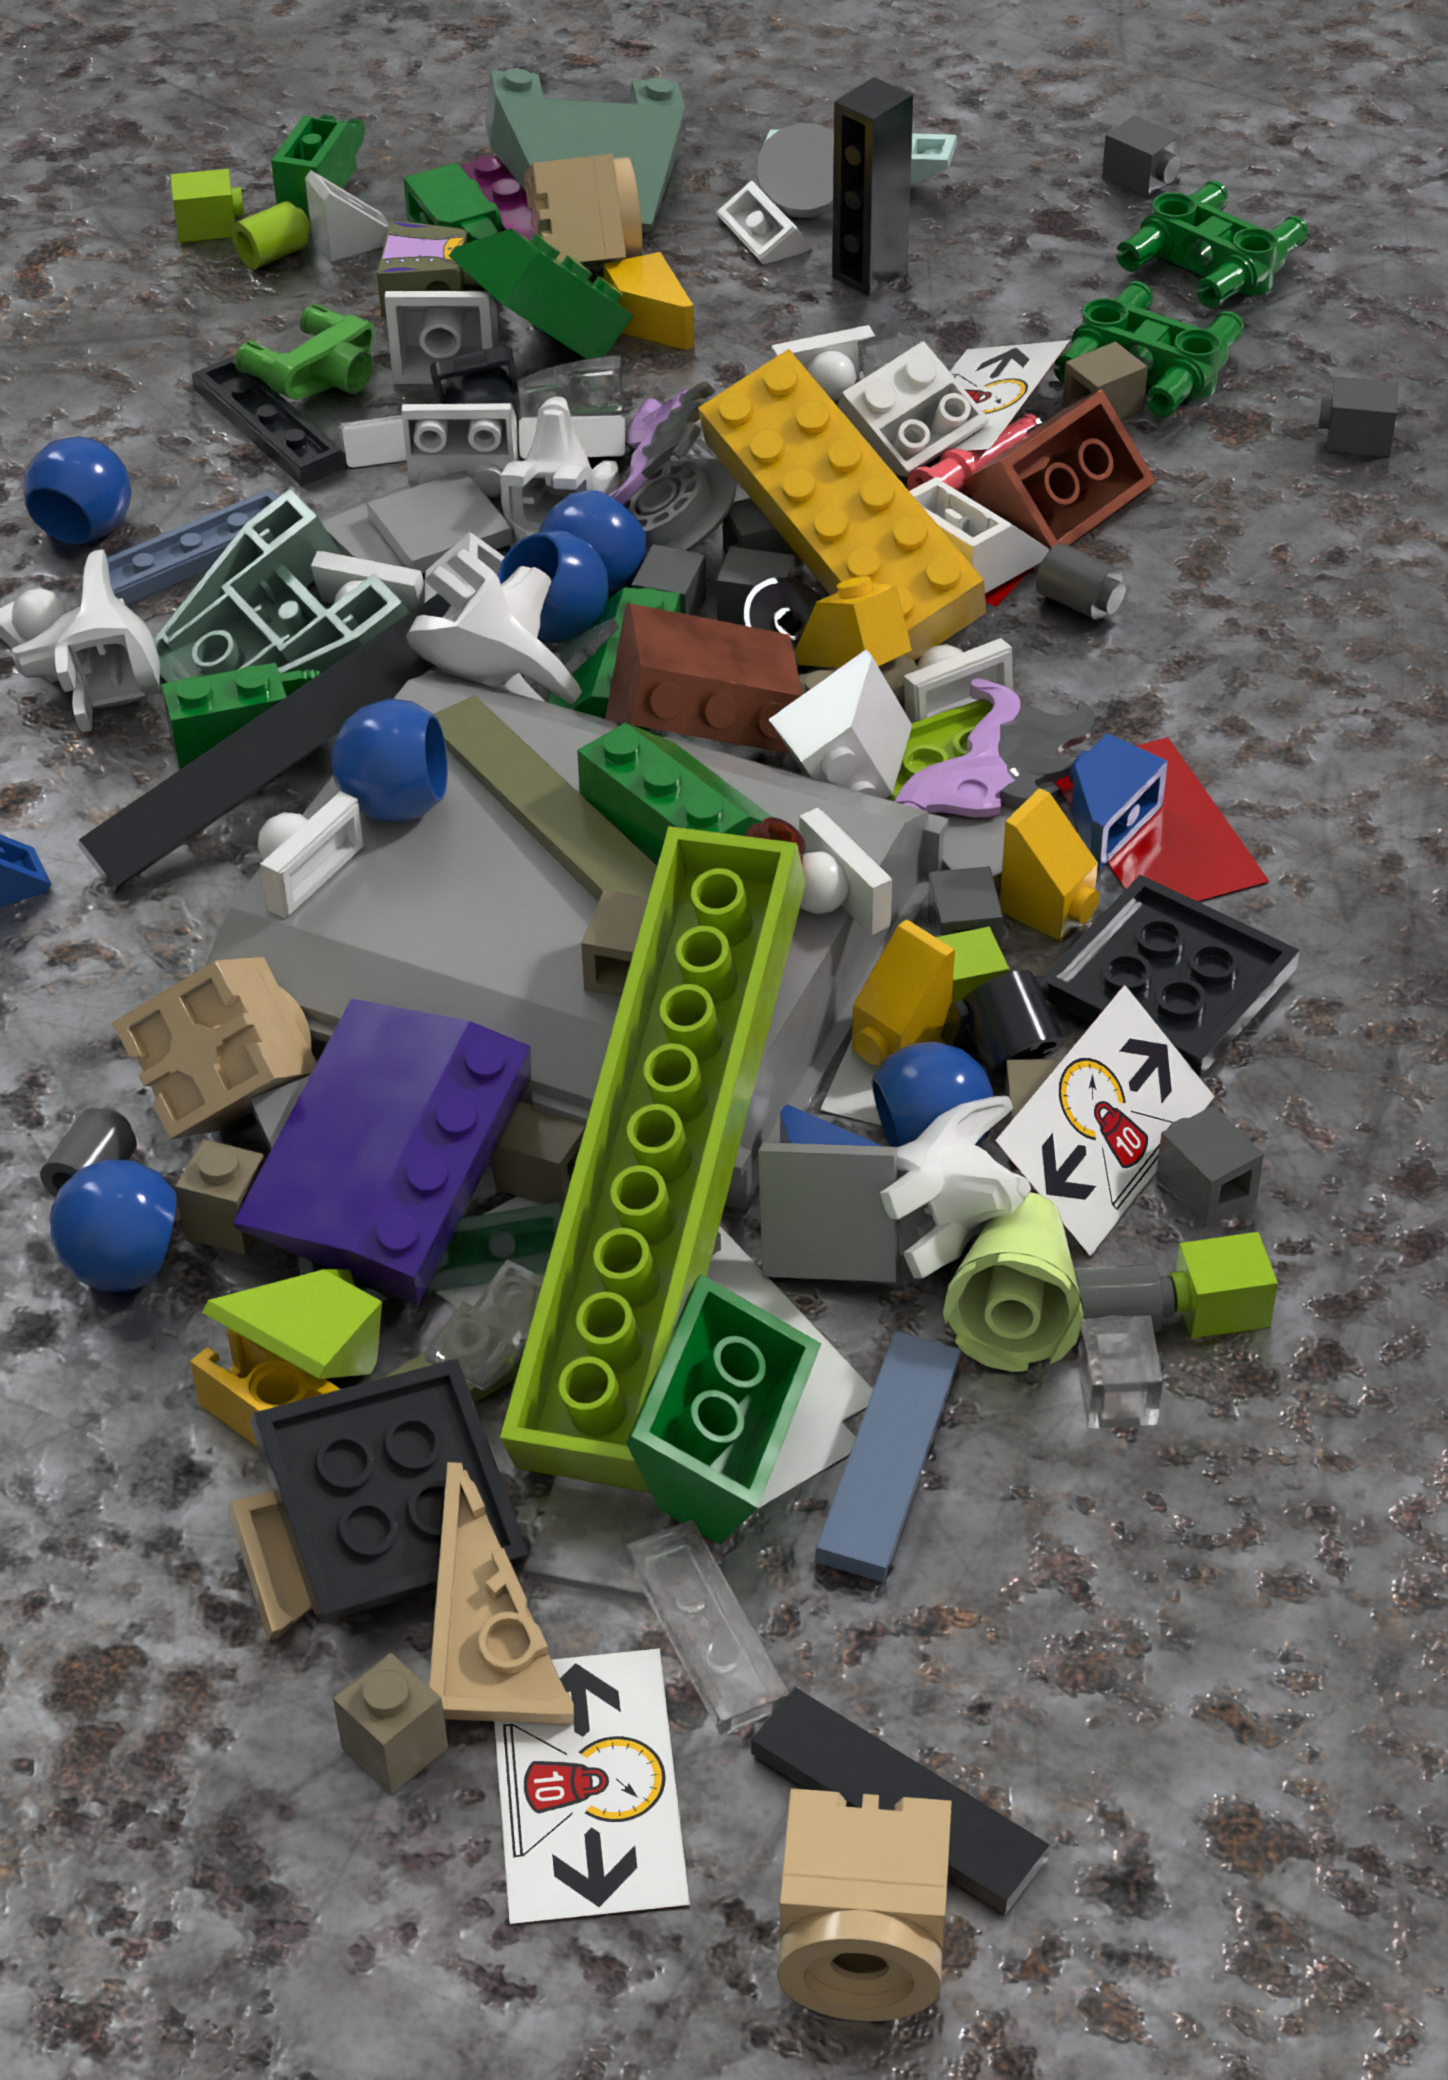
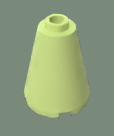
M1030 1192L1025 1201L1011 1215L993 1217L987 1222L946 1290L943 1315L945 1323L949 1322L950 1327L956 1334L955 1343L963 1353L985 1366L1010 1372L1028 1371L1029 1363L1050 1358V1365L1061 1360L1078 1340L1083 1321V1304L1061 1214L1051 1200L1037 1193Z

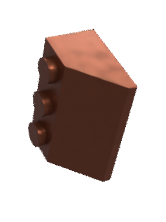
M1102 389L1064 408L962 480L975 502L1049 548V550L1058 543H1064L1069 546L1156 482Z
M626 603L605 719L639 727L790 754L769 721L771 717L803 695L789 634Z

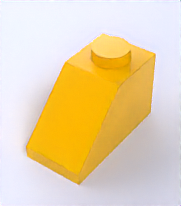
M661 252L603 264L604 280L623 294L618 303L633 315V318L622 331V334L683 350L694 348V305Z
M868 576L855 577L837 585V593L816 602L794 656L797 665L841 668L866 649L872 655L877 666L912 651L897 585L872 583L871 578Z
M1041 788L1005 821L1000 907L1002 913L1061 942L1078 923L1085 924L1088 922L1098 906L1100 893L1096 890L1098 862L1050 792Z
M907 919L900 923L853 1004L852 1050L857 1052L867 1063L880 1067L887 1056L909 1044L932 1041L945 1044L941 1039V1032L949 1006L952 1003L955 949Z

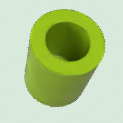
M288 201L235 222L231 229L233 244L239 257L247 267L253 270L305 248L308 244V235L311 232L310 222L305 212Z

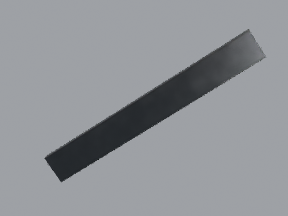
M436 594L78 840L77 846L111 890L115 892L337 738L343 723L360 708L386 699H393L408 680L426 675L429 670H435L438 666L423 659L410 648L406 635L417 616L427 615L443 618L451 605L441 595Z

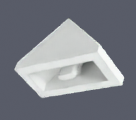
M310 170L305 177L311 235L328 259L332 262L383 247L390 224L383 214Z

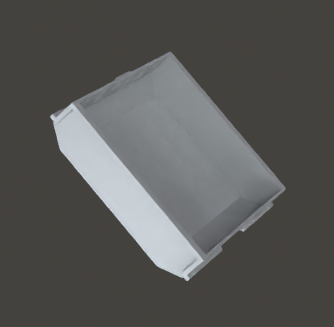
M429 670L426 675L408 680L394 697V699L413 701L434 714L475 695L578 792L577 750L622 725L607 719L439 671ZM655 734L676 743L797 834L798 850L799 816L818 807L892 878L890 927L874 935H871L842 905L833 912L816 915L804 909H799L725 1206L747 1213L760 1191L758 1150L762 1142L780 1143V1111L786 1104L804 1112L807 1111L852 1034L853 1004L895 929L906 919L916 924L928 904L929 872L942 871L943 836L948 829V819L930 814L928 811ZM447 749L448 778L444 798L425 815L401 823L375 821L359 812L364 847L292 914L284 919L267 911L261 868L229 907L205 966L215 960L264 957L278 986L286 990L297 1001L305 1014L311 1035V1052L316 1062L319 1061L351 998L469 1020L531 1046V1080L521 1101L532 1103L534 1110L587 1123L621 1000L620 996L584 990L581 943L598 905V901L562 867ZM333 776L302 816L309 820L340 792Z

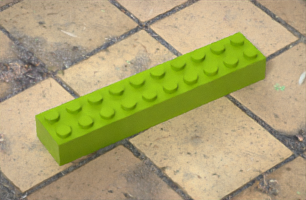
M668 826L500 1436L516 1469L650 1492L626 1441L694 1281L700 1274L707 1277L806 885L797 843Z

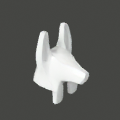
M549 398L538 409L536 432L525 461L507 463L502 471L500 483L502 486L501 504L504 515L532 535L539 532V528L549 510L571 493L597 490L609 495L617 490L619 484L617 463L615 461H603L594 469L591 468L585 449L579 441L565 398Z
M462 548L454 552L447 561V564L475 589L476 592L473 593L441 566H436L424 581L441 595L451 607L443 618L427 615L417 616L406 635L410 648L423 659L466 680L476 681L484 685L544 701L525 682L521 676L523 674L536 680L570 704L577 700L582 693L577 681L561 661L537 639L541 610L551 584V579L546 573L536 567L521 566L505 582L500 584L499 578L492 569Z
M93 551L88 555L84 567L81 606L62 615L54 625L35 638L11 649L18 672L26 678L58 677L64 692L73 690V713L76 723L82 732L92 730L93 708L124 705L154 695L159 691L160 661L149 629L144 621L125 605L123 598L118 599L115 597L111 587L105 551Z
M994 1096L960 1104L938 1116L915 1141L897 1147L898 1180L880 1192L889 1218L899 1220V1256L905 1257L914 1278H924L942 1266L958 1259L970 1239L980 1234L991 1218L1011 1215L1025 1201L1029 1193L1034 1190L1027 1178L1018 1169L1012 1172L994 1161L987 1151L975 1146L976 1142L985 1132L1013 1109L1009 1097Z

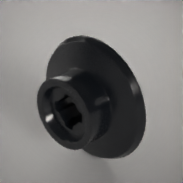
M784 577L766 579L757 584L747 596L744 605L745 626L784 634L790 633L795 653L816 602L822 600V598L813 589L797 580ZM797 665V670L811 669L816 666Z

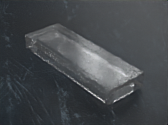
M694 1520L627 1544L626 1559L719 1734L773 1714L789 1696V1693Z

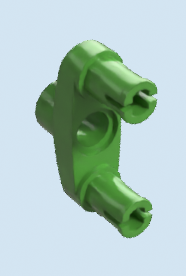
M313 303L312 307L308 306L303 311L300 319V329L303 333L311 334L314 337L290 353L285 352L282 354L249 340L247 344L243 343L239 347L235 355V367L238 371L261 379L263 382L268 383L273 391L294 400L315 395L333 386L347 393L356 394L365 387L372 373L373 358L370 351L374 342V325L353 314L345 316L324 308L321 304Z

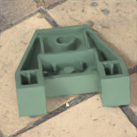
M512 68L506 71H491L485 125L490 148L525 191L524 173L532 163L613 154L614 158L629 157L637 183L642 232L650 233L677 159L685 104L679 83L670 82L659 77L649 78L647 81L632 80L628 104L547 99L543 97L537 73Z
M289 489L243 526L156 635L154 642L160 661V676L166 683L181 681L188 677H202L239 670L246 666H260L271 663L277 664L279 674L297 670L303 672L306 669L319 670L321 674L406 616L409 612L403 602L374 573L326 610L305 588L315 580L311 564L317 551L342 554L318 516Z

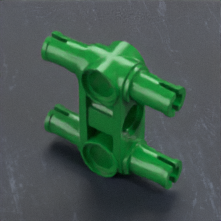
M1212 180L1190 195L1170 192L1157 196L1153 200L1152 213L1142 221L1139 231L1127 240L1120 242L1117 246V250L1120 252L1116 254L1119 265L1129 272L1137 271L1143 264L1158 256L1203 276L1197 285L1200 287L1197 290L1198 300L1207 308L1215 309L1236 293L1255 296L1270 291L1273 287L1274 274L1284 266L1288 254L1307 242L1308 237L1306 235L1309 233V229L1302 218L1294 215L1288 216L1281 224L1268 231L1222 211L1227 206L1225 200L1228 198V193L1223 184Z
M1133 281L1115 299L1098 298L1084 305L1082 323L1073 332L1071 338L1072 345L1056 359L1055 365L1057 366L1054 368V373L1058 380L1064 383L1066 361L1110 343L1117 342L1148 366L1147 384L1152 386L1147 393V396H1149L1146 400L1148 409L1158 417H1169L1186 397L1191 399L1204 398L1215 392L1218 373L1227 363L1228 350L1242 337L1244 323L1238 314L1232 311H1223L1208 328L1201 329L1147 311L1152 305L1150 301L1153 298L1152 291L1146 284L1140 281Z

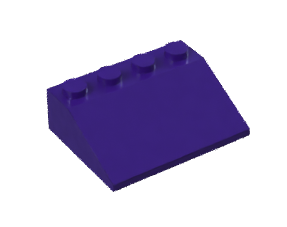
M351 998L233 1221L234 1228L327 1268L350 1269L353 1279L418 1306L531 1080V1046L469 1020Z

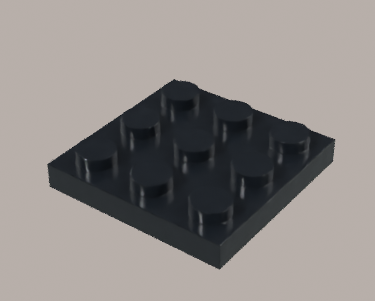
M1140 874L1043 975L1049 987L1046 1001L1093 1023L1125 985L1194 1072L1201 1077L1298 968L1300 950Z
M458 1358L254 1412L250 1425L318 1624L437 1589L447 1462L462 1463L463 1470H467L471 1481L475 1483L483 1500L486 1515L501 1548L504 1547L512 1567L524 1564L529 1553Z

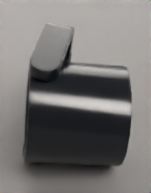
M499 346L486 350L482 349L438 360L431 364L430 373L438 404L511 403L516 414L518 431L519 414L514 395L522 393L511 348ZM501 366L508 367L510 377L508 376L506 370L503 369ZM447 379V381H446V383H445V394H444V390H443V386H442L441 380Z
M1018 970L996 977L975 988L961 1001L951 1003L941 1032V1039L946 1045L960 1048L966 1053L978 1050L989 1075L993 1078L1006 1076L1007 1060L1047 1059L1056 1053L1065 1042V1038L1046 1002L1049 994L1047 981L1042 975L1034 977L1030 970Z

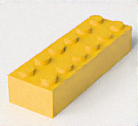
M787 349L698 407L707 446L830 596L838 592L837 585L855 577L868 576L871 578L872 583L897 585L912 651L904 654V656L910 657L913 661L917 660L929 649L938 646L986 614L984 579L790 349Z

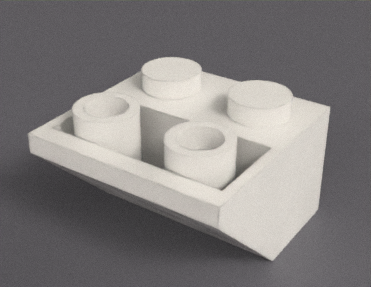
M924 341L843 391L837 405L893 473L904 477L909 476L916 468L922 467L986 426L989 422V418Z
M511 403L402 404L408 482L413 487L465 470L487 498H501L502 486L500 475L507 463L519 461L517 419Z
M936 477L909 491L984 579L985 593L1041 563L1049 551V548Z

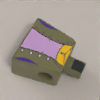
M390 220L377 271L381 316H386L385 291H467L468 286H481L449 257L454 247L468 243V233L459 228Z

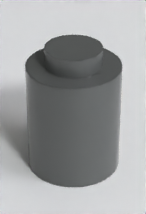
M1058 543L1048 551L1036 577V590L1040 595L1094 620L1102 619L1107 613H1114L1122 603L1126 590L1125 584L1122 583V572L1119 568L1064 543Z
M89 1108L82 1111L40 1171L41 1181L47 1191L56 1198L61 1186L80 1168L104 1159L129 1160L137 1148V1139L128 1120L120 1113L111 1109Z
M1155 1263L1074 1268L1083 1304V1321L1078 1337L1160 1332L1163 1326V1318L1174 1316L1175 1299L1172 1279L1170 1276L1160 1277Z

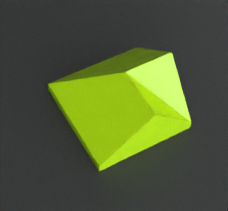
M323 1269L210 1299L202 1311L208 1317L318 1379L371 1375L377 1364L382 1301L355 1287L350 1269Z

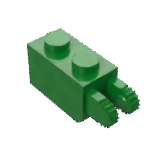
M323 114L320 119L303 115L271 160L276 205L288 201L295 207L301 208L308 219L310 218L305 177L310 170L343 189L357 169L356 154L363 143L365 134L363 120L351 118L349 122H338L335 116Z
M458 163L403 177L406 214L409 222L463 229L468 233V243L496 234L502 230V219L497 205L494 202L490 203L481 193L478 182L475 179H470Z
M271 663L260 666H246L239 670L202 677H188L181 681L161 684L170 738L179 770L320 674V671L306 669L303 672L297 670L279 674L277 664Z

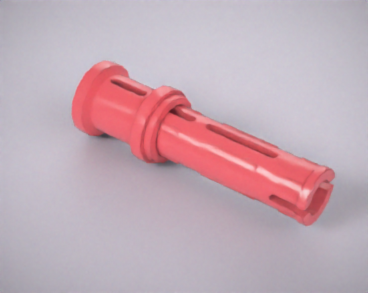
M1024 414L1005 428L990 450L965 451L955 448L944 452L937 464L930 468L926 466L918 467L909 474L907 480L908 490L911 491L936 477L965 496L970 494L962 480L1026 436V431L1041 423V421L1032 414Z

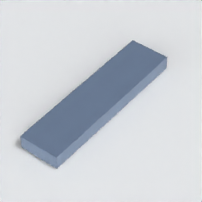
M268 489L107 557L110 582L115 597L118 599L123 598L125 605H128L209 570L243 526L279 496L272 489Z
M894 1331L819 1538L814 1562L884 1583L959 1365L961 1349Z

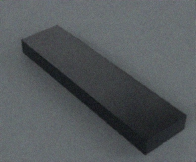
M235 356L192 374L194 390L300 486H306L347 468L345 452L280 394L273 391L266 382L248 373L238 371L235 367Z
M796 1687L751 1739L752 1755L807 1790L839 1792L847 1801L846 1807L862 1808L863 1794L879 1795V1809L894 1810L895 1804L903 1797L952 1801L947 1878L1004 1915H1006L1048 1860L1050 1844Z

